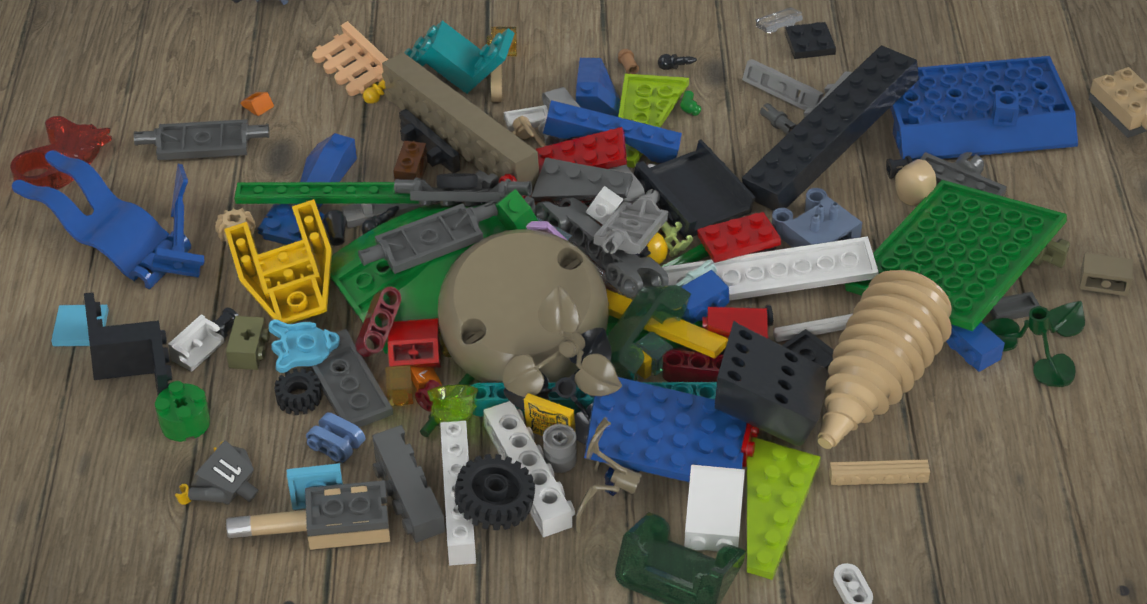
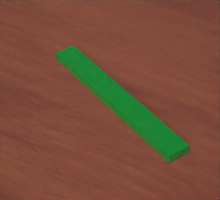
M237 182L234 197L235 204H301L313 199L316 204H419V201L411 200L410 194H396L394 182Z

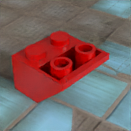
M438 318L393 322L388 335L389 367L392 371L409 370L410 366L441 368Z

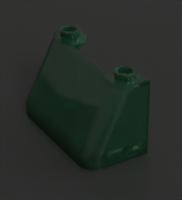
M678 285L647 286L638 292L607 336L612 350L610 362L615 368L617 377L638 381L637 371L643 364L644 353L634 342L651 318H654L661 324L669 318H675L680 321L687 311L691 293Z
M651 512L643 516L623 535L615 568L616 580L623 587L664 604H720L740 570L746 555V550L733 545H725L718 551L715 559L668 540L670 535L669 523L661 516Z

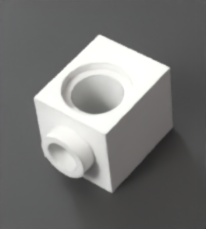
M604 186L585 213L604 225L617 210L623 198Z

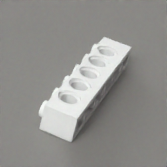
M510 401L484 409V427L499 455H502L501 459L505 460L508 456L512 458L513 464L519 461L522 463L521 468L526 467L529 470L528 475L532 474L534 478L535 495L530 514L542 536L546 537L572 528V516L575 515L573 504L570 500L567 501L565 499L561 482H556L554 479L553 468L550 463L546 464L541 446L535 444L532 429L525 426L522 411L516 409L515 405Z
M466 421L440 422L449 566L476 564L473 518L467 521L464 518V513L460 514L454 497L458 473H460L463 465L466 466V463L469 461Z

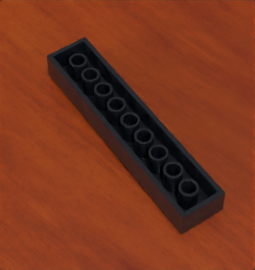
M883 45L877 48L742 177L743 184L756 197L755 202L773 211L778 208L789 207L919 80L917 60Z

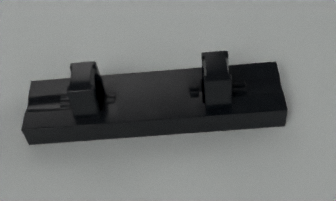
M404 109L399 112L401 120L400 134L403 142L415 141L426 143L427 162L432 167L442 164L451 173L460 171V156L456 150L410 111Z

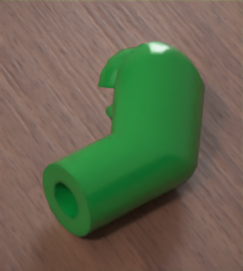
M687 90L683 94L680 108L687 114L691 113L693 116H697L701 112V106L697 105V102L693 100L694 93Z

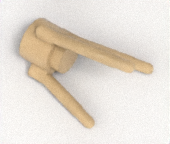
M520 116L513 121L514 130L512 133L522 139H527L530 136L534 137L541 147L546 146L536 133L535 128L531 126L527 117Z

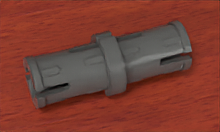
M769 103L763 105L768 111L763 107L760 110V114L771 121L773 127L781 129L786 134L797 125L789 120L784 112L776 110Z

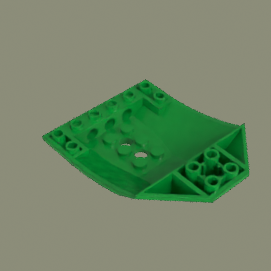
M463 202L455 203V205H441V203L409 211L377 226L332 255L330 278L362 322L365 320L374 295L386 287H394L401 294V303L393 322L438 318V299L444 278L457 258L472 245L394 274L391 267L385 272H380L383 267L389 266L388 262L383 258L363 266L358 251L377 245L375 242V236L463 204ZM485 203L477 204L476 206H465V207H466V208H469V207L476 208V207H478V206L484 205ZM496 216L482 220L478 224L483 233V239L496 233L508 231ZM383 295L384 302L390 305L389 297ZM375 316L376 325L382 327L381 319ZM388 337L382 349L385 354L388 353Z

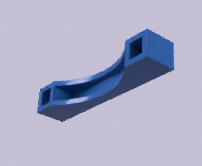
M553 100L550 103L543 134L568 139L622 127L625 133V144L637 149L651 161L657 163H664L677 157L682 136L680 132Z

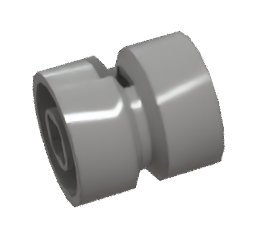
M552 425L543 434L544 460L546 464H551L553 471L556 473L570 471L577 462L576 432L568 425Z

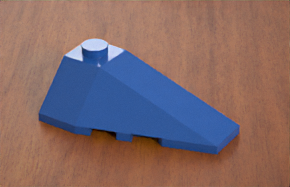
M580 58L576 86L577 104L581 108L618 117L620 98L602 59Z
M334 133L318 143L306 158L300 182H340L357 160L355 139ZM316 204L317 209L319 210L323 204Z

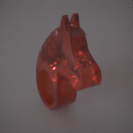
M53 116L47 119L45 126L48 140L52 144L18 154L10 165L13 180H23L35 186L51 187L56 190L65 187L74 179L46 162L45 154L54 150L67 157L83 160L90 165L99 153L100 148L112 140V136L107 135L111 132L110 128L97 129L93 124L79 125L62 116ZM33 169H47L46 172L40 175H23Z

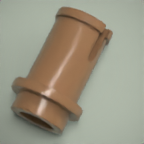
M628 49L621 50L618 53V62L624 66L627 74H636L639 71V66L634 60L633 52Z

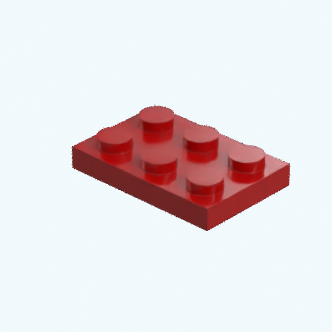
M764 212L697 229L698 238L714 263L781 245V237Z

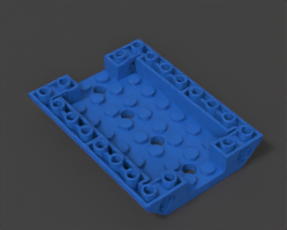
M1050 56L918 67L919 80L890 107L894 118L892 134L901 159H904L905 156H911L912 161L921 159L925 152L940 159L958 158L965 152H972L971 156L975 154L980 156L1078 146L1076 113ZM995 90L1018 92L1019 113L1016 126L993 125L992 106Z

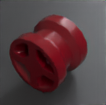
M429 380L425 384L424 389H419L415 393L417 403L429 412L437 407V403H441L447 398L446 391L435 380Z

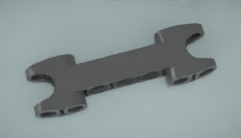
M576 198L563 199L560 207L547 201L539 202L536 205L535 216L537 220L548 221L560 234L565 236L606 270V278L609 283L626 296L635 297L641 295L643 287L655 292L667 289L669 284L668 274L652 258H640L636 254H627L624 250L619 249L615 253L610 254L611 250L609 253H606L601 245L593 244L594 235L601 226L596 223V219L585 213L588 207ZM658 276L661 279V285L658 283Z

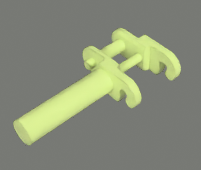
M666 221L661 227V230L666 235L664 239L670 250V257L677 256L680 251H684L693 241L691 235L686 237L687 241L682 240L679 242L676 238L677 232L682 228L681 222H676V227H671ZM673 240L676 242L674 247L671 245Z

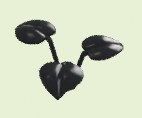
M594 328L581 334L585 340V347L582 350L584 352L582 361L590 354H601L611 361L612 350L604 328ZM577 355L570 358V361L574 364L577 363ZM580 369L572 374L570 378L564 377L559 379L556 386L548 389L549 381L543 374L544 386L535 396L549 400L548 393L557 392L562 398L572 399L582 411L574 415L576 439L586 444L592 404L585 409L576 397L578 386L575 383V375ZM505 388L503 392L508 400L525 411V397L519 396Z

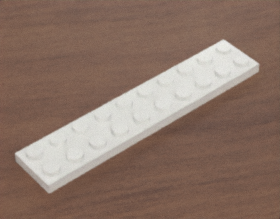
M868 236L747 254L717 263L710 260L711 264H714L717 269L716 274L729 287V301L871 280L879 273ZM705 261L662 267L669 277L667 289L655 292L643 287L642 294L637 296L638 302L652 308L672 306L671 287L684 279L686 273L696 270ZM658 276V283L661 285V279Z

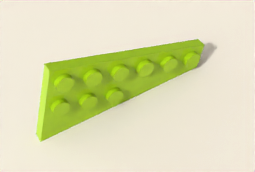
M625 74L618 117L661 128L688 87L689 78ZM626 144L627 167L634 168L643 153Z
M752 438V442H755L754 456L747 459V572L773 580L820 465L821 457L762 439Z

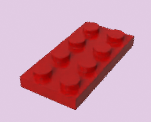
M622 127L536 148L538 152L539 174L545 158L603 169L627 165L625 133Z

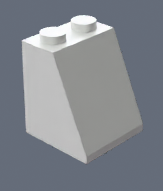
M691 465L684 548L738 553L745 469Z

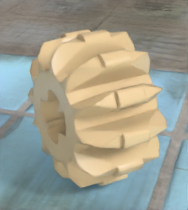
M233 207L231 211L224 210V214L218 215L215 229L220 240L226 241L229 245L224 229L244 222L248 223L253 236L256 225L249 211L245 212L243 208L235 210Z

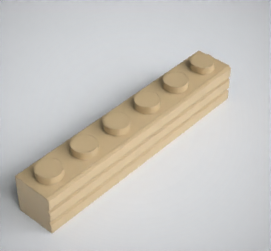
M928 460L830 462L829 476L831 485L838 486L928 483L930 469Z

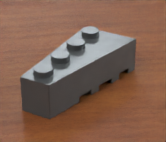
M402 425L372 435L376 461L372 465L376 477L385 480L387 497H392V506L396 515L401 514L403 518L402 525L406 534L411 533L415 543L445 532L444 515L431 487H427V481L421 466L417 467L411 444L405 445V431Z

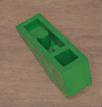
M516 189L506 194L495 204L498 212L496 217L507 230L527 229L526 226L530 222L538 221L531 207Z

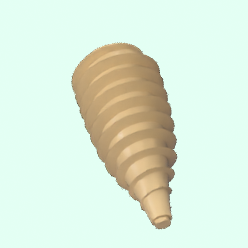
M907 270L885 271L876 275L871 280L869 287L862 294L860 302L855 306L853 315L848 319L845 330L840 335L839 344L833 352V361L828 367V380L826 381L825 388L827 397L824 402L826 413L823 416V423L818 434L820 446L825 449H831L840 440H843L844 436L851 430H857L859 423H869L873 420L874 415L885 414L889 410V405L900 402L903 393L913 388L914 381L923 376L925 368L932 364L934 356L942 350L943 343L950 338L952 333L949 319L952 308L948 296L934 281L919 273Z

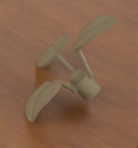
M561 286L556 287L543 300L538 310V318L541 325L547 331H559L560 336L565 337L559 344V351L538 365H535L530 355H518L509 361L503 373V383L508 391L522 397H526L527 393L536 395L544 386V376L539 369L560 355L568 358L577 355L576 365L580 370L575 375V383L581 391L592 396H605L618 391L622 387L614 366L605 356L590 354L582 361V355L584 354L582 350L585 347V340L579 333H572L579 326V312L570 295Z
M606 417L598 425L589 443L586 458L590 460L594 452L607 462L605 464L615 470L611 478V482L615 484L614 486L593 485V487L588 489L580 502L576 514V531L581 534V515L589 500L598 490H610L619 493V490L623 489L634 494L642 477L641 474L620 466L599 451L598 442L605 428L611 425ZM596 461L595 472H598L602 462Z

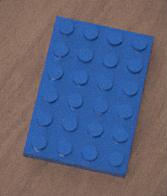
M620 377L618 379L622 387L618 391L605 396H594L584 458H586L589 443L598 425L606 417L611 425L605 428L598 442L599 451L625 468L690 482L691 465L742 469L743 453H741V447L745 435L746 422L716 410L714 399ZM593 452L590 460L607 463Z

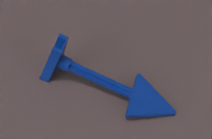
M177 164L171 217H174L173 247L171 250L156 249L152 261V270L199 278L200 267L204 265V255L187 253L183 247L184 204L182 199L188 178L183 165Z

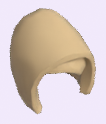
M917 159L898 171L895 178L898 198L905 204L918 206L936 187V174L926 160Z

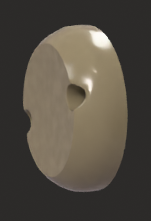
M516 229L488 236L469 247L457 258L441 285L438 299V322L443 342L451 357L467 374L482 383H503L505 367L514 357L527 354L533 358L535 365H538L559 351V344L565 337L560 336L559 331H547L541 325L538 318V310L541 303L556 287L561 286L570 295L578 309L580 323L577 330L572 333H579L581 335L594 328H604L605 331L607 330L609 303L601 274L595 264L581 249L557 235L539 230ZM560 355L539 369V371L547 377L549 383H557L561 378H570L579 368L570 361V358Z

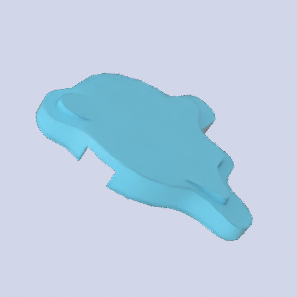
M276 319L269 323V332L280 338V340L274 341L271 344L272 351L279 357L276 361V370L280 373H285L297 366L308 367L320 364L340 344V337L337 333L326 329L323 331L316 327V323L300 322L297 324H287Z

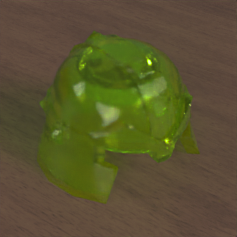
M445 385L430 389L427 392L430 401H433L431 417L434 416L435 422L438 424L440 422L453 421L469 422L473 411L477 407L475 399L478 389L469 385Z

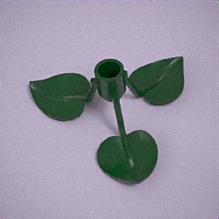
M1082 301L1064 304L1050 311L1042 306L1033 307L1029 311V320L1024 321L1021 331L1017 322L1009 318H998L984 324L1005 343L1003 351L1016 348L1018 345L1017 338H1022L1028 328L1033 334L1042 335L1047 359H1040L1035 363L1033 368L1035 378L1040 383L1053 387L1068 386L1074 381L1076 369L1073 360L1062 353L1051 357L1047 331L1050 330L1051 333L1057 332L1063 337L1075 336L1082 332L1085 327Z

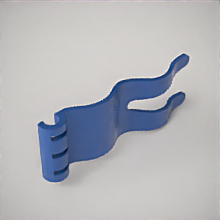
M54 150L45 154L46 162L58 171L71 176L79 185L94 210L88 216L83 214L74 202L59 190L51 187L35 186L23 180H16L12 183V190L24 198L37 200L45 204L76 241L92 246L102 252L129 279L135 281L140 277L144 281L145 287L150 290L167 273L152 270V261L157 248L171 250L173 247V231L169 234L144 209L136 204L117 198L94 168L85 161L67 157ZM184 235L183 247L185 252H188L191 249V243Z

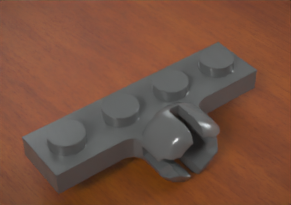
M926 152L921 157V160H926L932 166L936 174V183L945 180L1004 196L1007 186L980 175L984 170V161L977 154L974 155L971 161H968L972 152H965L954 163L947 162Z

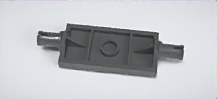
M248 119L159 124V128H154V131H134L135 146L155 144L157 146V160L247 155L250 138H270L269 124L249 125Z
M418 177L414 180L396 179L394 182L396 194H410L411 200L419 201V205H432L441 202V205H455V203H462V201L464 206H476L477 204H486L490 201L496 204L514 189L522 196H531L532 193L531 181L520 182L511 181V179L501 181L494 188L467 189L431 187L426 183L425 179Z
M493 201L476 208H466L464 204H460L375 236L377 245L358 251L360 261L365 266L383 258L388 262L394 274L472 245L483 239V233L478 226L479 222L497 216V208Z

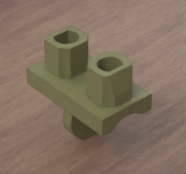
M1059 239L1057 242L1051 240L1034 259V264L1040 266L1043 261H1046L1059 268H1063L1066 263L1070 242L1064 239Z

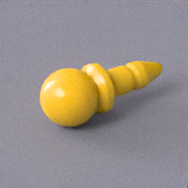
M384 79L378 85L372 84V87L367 88L363 92V99L366 103H376L379 101L380 96L384 95L382 91L386 89Z

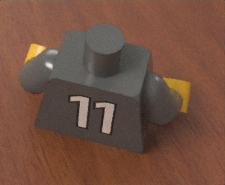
M224 440L218 448H213L214 453L195 473L191 483L192 487L189 489L187 484H182L179 487L182 494H175L179 504L186 505L192 500L230 504L237 495L251 502L259 490L249 483L254 468L247 451L243 448L232 446Z

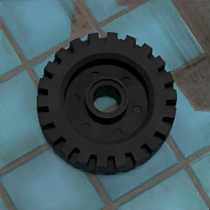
M485 454L484 460L481 456L475 457L474 462L469 460L466 466L463 465L460 469L455 485V504L458 505L460 514L464 513V518L467 521L473 518L472 524L478 526L480 522L483 523L482 528L487 530L489 525H493V530H499L501 525L504 530L510 529L511 524L514 527L519 525L520 520L523 522L527 518V514L529 515L535 495L534 478L532 474L528 475L529 470L526 467L521 468L522 463L519 461L513 464L511 457L507 456L505 460H501L502 455L496 454L495 459H492L491 454Z

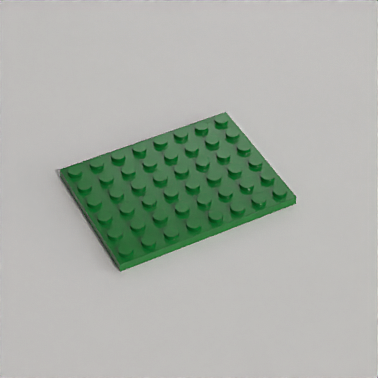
M941 180L934 190L919 203L874 251L873 255L878 274L890 270H907L926 276L940 286L948 296L952 308L949 317L951 325L974 331L1067 222V214ZM871 280L845 283V289L848 292L862 296L869 287Z

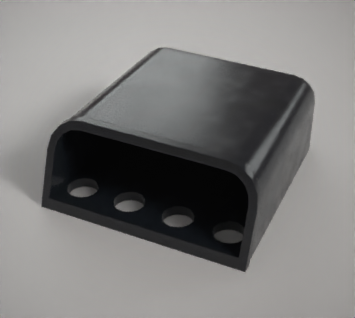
M733 321L717 377L715 409L793 445L801 446L805 443L820 418L828 370Z

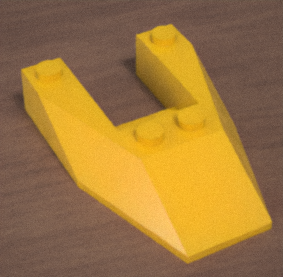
M314 199L292 206L303 240L258 254L247 222L224 229L240 283L273 320L276 319L287 324L327 312L332 250Z

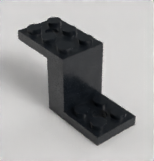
M94 292L84 293L94 380L154 373L158 396L164 389L168 388L170 384L168 381H172L171 366L165 364L170 363L168 348L163 347V345H167L166 331L160 330L159 320L103 326L102 319H97V317L102 316L100 302H95Z

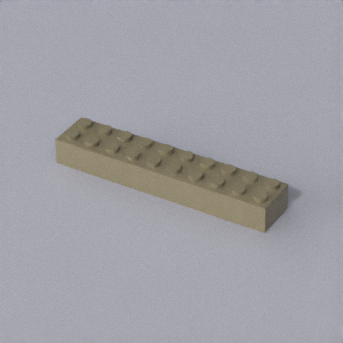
M401 53L382 63V77L386 87L385 96L390 102L397 105L401 111L404 109L410 111L461 154L466 161H470L479 170L487 175L493 173L499 179L505 174H511L517 181H531L533 192L539 177L538 152L405 53Z

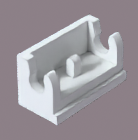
M200 315L168 343L171 360L191 372L195 370L225 342L224 337L216 333L220 330V327L206 319L205 316Z

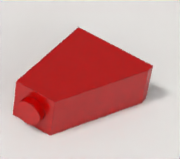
M708 307L707 317H702V328L729 338L733 321L768 338L767 308Z

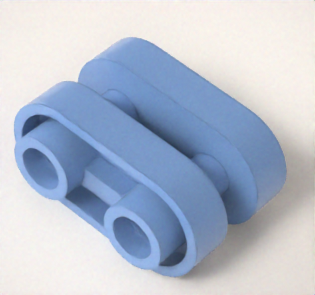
M330 412L325 413L319 420V426H313L306 434L307 444L312 450L320 451L336 462H346L353 454L352 448H359L365 441V435L358 426Z

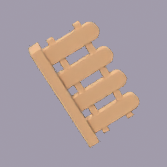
M347 21L341 25L343 34L333 36L334 39L324 46H317L312 57L316 63H322L326 60L323 64L325 72L332 74L338 71L334 76L336 83L343 85L349 82L346 85L347 94L355 96L359 93L363 94L365 89L372 84L383 80L382 63L389 59ZM344 49V51H342V52L339 53L338 55L332 57L333 55L337 54L338 52H340L341 50ZM356 60V61L353 62L352 64H350V65H348L347 67L343 68L344 66H346V65L349 64L350 62ZM367 71L366 73L355 79V77Z

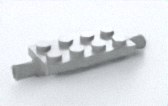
M651 189L633 204L623 202L596 232L593 244L601 245L606 253H609L611 250L610 254L615 253L618 249L624 250L627 254H640L668 218V211L660 210L656 205L660 200L659 192L654 190L652 193L653 189Z

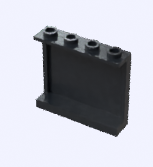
M702 139L698 141L696 151L650 168L644 161L635 165L634 176L642 184L645 194L653 189L652 193L654 190L659 192L660 200L656 205L660 210L668 211L667 220L674 227H676V222H681L682 228L678 232L685 240L688 235L692 237L698 235L697 229L727 222L731 219H738L750 214L756 197Z

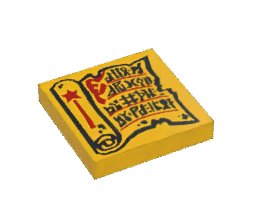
M527 393L524 398L526 427H530L533 433L543 436L545 430L555 424L568 425L575 431L573 409Z

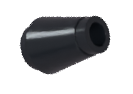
M338 210L327 212L323 219V224L331 244L334 246L342 245L345 242L346 217Z

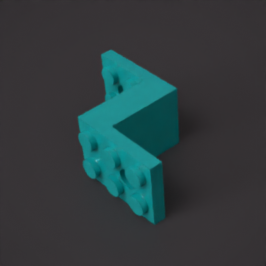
M442 20L437 26L432 25L427 31L424 38L422 36L419 37L412 49L408 48L404 53L422 67L425 64L429 65L467 94L506 60L515 33L508 28L502 34L498 33L490 45L486 44L482 49H479Z

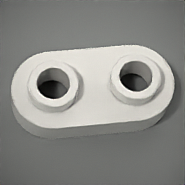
M848 563L837 566L834 571L833 583L844 604H872L873 593L859 568Z

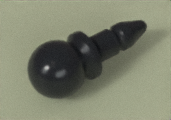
M663 54L658 58V66L663 70L677 69L678 65H690L696 62L697 58L691 56L678 57L676 54L672 56Z
M399 206L387 209L379 218L374 215L373 219L366 220L361 227L362 233L365 234L390 220L399 210Z

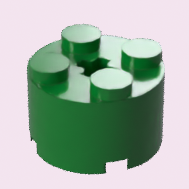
M173 381L169 384L168 388L158 395L155 401V409L159 426L165 437L173 441L182 442L186 441L188 437L194 436V438H197L206 432L210 425V414L203 389L193 384Z

